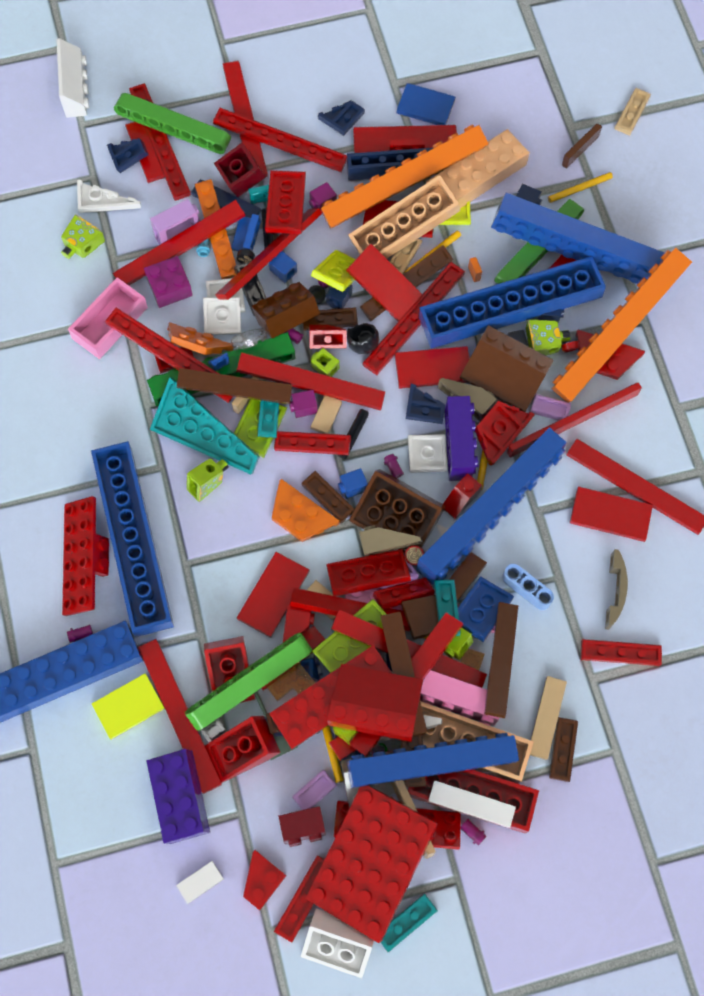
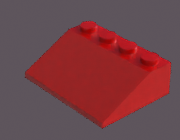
M341 664L327 720L328 725L412 742L423 679Z

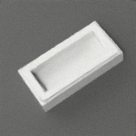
M211 861L176 886L186 903L189 904L224 879L214 862Z

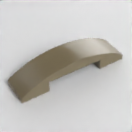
M614 549L610 557L609 573L617 574L615 606L610 605L606 610V630H609L617 621L627 596V571L623 557L618 549Z

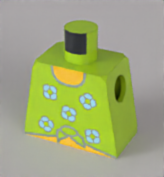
M75 214L61 236L63 244L66 246L61 253L67 259H70L74 253L85 258L105 242L102 231Z
M527 321L525 330L528 346L545 356L559 352L562 342L570 341L569 330L559 331L558 322Z
M208 459L187 473L186 490L198 502L202 501L222 483L223 472L229 468L226 461L221 459L215 463L212 459Z

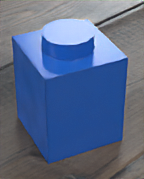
M281 251L269 262V269L281 281L286 283L297 273V263Z
M360 468L340 476L338 488L341 494H345L346 499L364 493L368 483L362 469Z

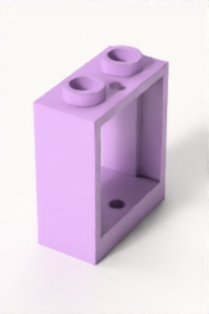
M186 199L150 218L154 237L159 245L200 221L197 215L199 211L195 204H191Z

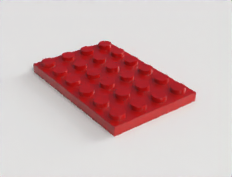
M370 785L361 786L306 900L377 943H381L438 823Z

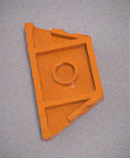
M171 322L168 323L167 331H169L170 342L203 355L220 354L222 350L233 351L234 349L233 344L216 339L212 334H202L192 327L185 328Z
M281 479L279 481L272 513V520L302 542L310 539L313 535L323 533L324 530L332 526L339 525L340 521L284 480Z

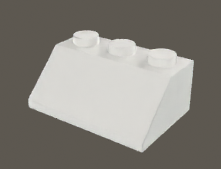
M316 908L301 957L362 978L374 940L328 912Z

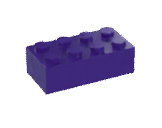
M449 396L446 400L444 416L449 481H461L467 473L473 477V474H476V467H478V456H475L477 439L473 438L476 429L475 420H472L474 403H471L470 396Z
M183 749L146 760L163 843L174 844L211 833L193 751Z

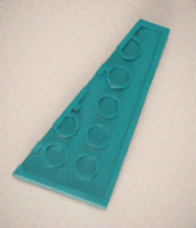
M169 377L150 430L219 461L223 459L228 465L248 474H253L260 456L187 390L177 388V381Z

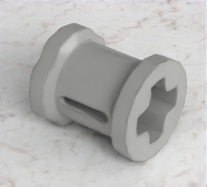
M217 718L201 729V732L210 743L212 738L221 732H226V730Z

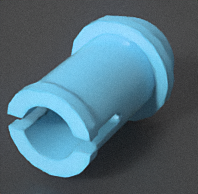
M209 238L198 244L196 252L200 257H207L210 253Z

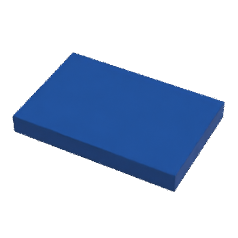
M407 83L397 108V114L435 125H446L456 97Z
M480 576L458 607L459 621L463 623L462 628L484 643L495 627L498 603L510 604L514 596Z

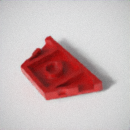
M577 330L576 338H578L580 343V349L583 346L585 348L588 347L590 344L588 340L594 334ZM621 344L597 371V374L618 380L638 359L643 357L645 351Z
M497 401L476 425L475 433L490 466L495 464L535 416L534 413H526L520 411L518 407L508 406L506 403Z

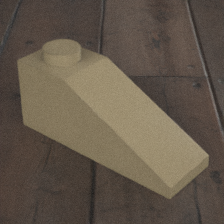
M445 378L439 380L438 389L448 397L470 396L471 403H474V414L472 416L479 421L496 403L497 399L494 394L481 387Z
M375 525L365 527L364 531L359 532L364 555L366 556L424 543L421 537L379 527L375 528Z

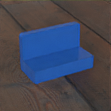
M252 214L251 218L244 217L239 220L231 247L232 250L248 249L253 252L261 224L259 215Z

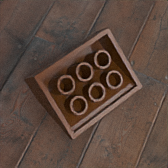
M488 325L460 378L474 386L492 392L496 398L511 406L520 408V411L526 412L554 360Z
M379 469L375 470L349 521L362 529L375 525V528L379 527L421 537L424 543L417 545L423 547L446 506ZM405 547V548H401V549H402L403 552L405 553L406 550H407L409 547Z

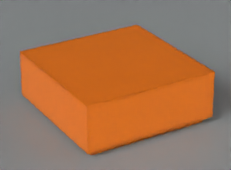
M476 257L470 258L468 269L473 281L478 282L481 279L482 269Z

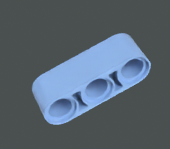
M510 564L506 567L503 573V581L506 585L536 608L545 610L550 607L554 600V594L549 588L517 564ZM508 572H515L517 578L509 577ZM523 584H530L533 590H526ZM539 596H546L548 598V602H541Z

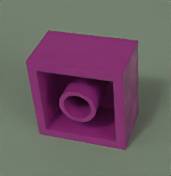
M178 256L144 268L146 279L159 308L193 296L191 285Z

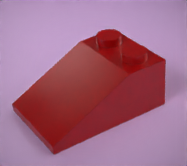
M244 636L204 644V654L212 691L249 666ZM254 693L242 702L255 700Z
M251 716L205 745L221 783L281 753L273 734H270L269 726L264 716Z

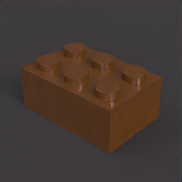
M300 282L293 283L288 288L277 291L272 296L259 300L256 304L252 305L258 324L271 338L320 314L314 295Z

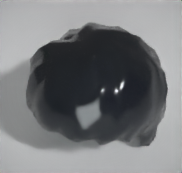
M363 323L355 325L354 328H348L347 343L352 351L357 354H369L376 349L379 342V333L374 325Z

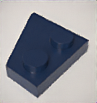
M350 100L341 106L333 107L332 111L324 114L320 112L318 119L344 136L363 116L365 109Z
M140 138L131 141H121L118 145L107 144L115 168L119 173H122L148 156L144 142Z
M411 384L406 419L443 424L445 404L435 400L427 392L423 393L416 388V385Z

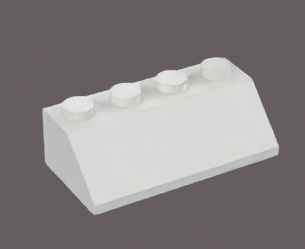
M59 38L57 39L59 97L66 118L87 116L86 109L89 108V101L86 98L88 86L85 83L88 77L87 71L84 69V66H87L86 56L82 55L81 48Z

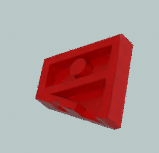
M256 850L252 854L243 897L258 910H261L285 879L286 875Z

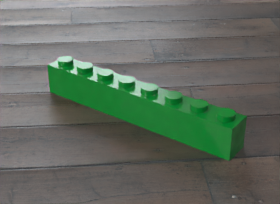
M288 332L274 338L258 340L251 345H243L233 351L223 352L222 354L228 353L230 363L216 372L236 377L247 376V374L236 372L241 352L282 364L296 359L295 350ZM207 357L201 362L210 367L207 361L215 357ZM172 369L168 373L154 375L147 379L156 406H159L169 377L178 381V370ZM187 390L191 395L200 392L194 390Z

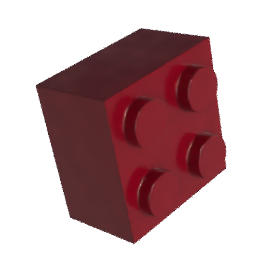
M240 143L214 162L226 184L237 197H240L248 189H251L266 178L256 160L243 143Z
M320 806L278 816L283 842L285 845L289 844V847L302 845L301 841L310 839V842L320 841L322 836L326 835Z

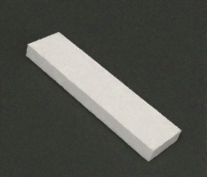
M435 780L428 800L430 803L507 828L511 827L516 808L515 806Z

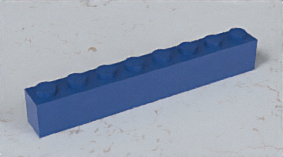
M507 733L496 734L493 739H488L487 736L476 737L473 742H467V739L456 740L453 745H447V742L435 743L433 748L420 745L415 746L413 751L407 752L406 748L393 750L394 754L385 755V751L372 753L373 757L367 758L364 757V754L352 756V760L347 762L350 786L355 788L515 763L519 761L515 735L508 736Z

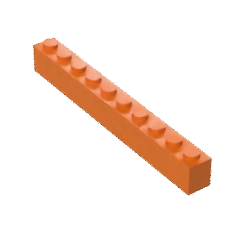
M470 125L464 129V133L460 135L455 133L448 137L449 141L445 143L440 141L432 146V150L427 152L425 149L419 152L417 158L413 160L408 158L402 161V166L398 168L393 166L385 171L386 174L380 177L378 174L370 178V182L366 185L360 183L354 187V191L350 193L345 191L338 195L339 199L335 201L330 199L323 203L321 212L329 228L332 229L486 148L489 143L480 125L475 127Z
M676 247L671 251L667 250L661 256V263L659 265L655 264L648 271L650 273L648 278L643 277L636 285L639 288L635 292L631 291L626 296L625 300L627 302L623 306L619 305L614 310V317L611 320L607 319L601 325V332L599 334L595 333L588 340L590 342L588 347L585 348L583 346L576 354L578 358L575 361L571 360L564 368L567 371L563 375L559 374L553 380L554 386L551 389L565 402H571L692 263Z

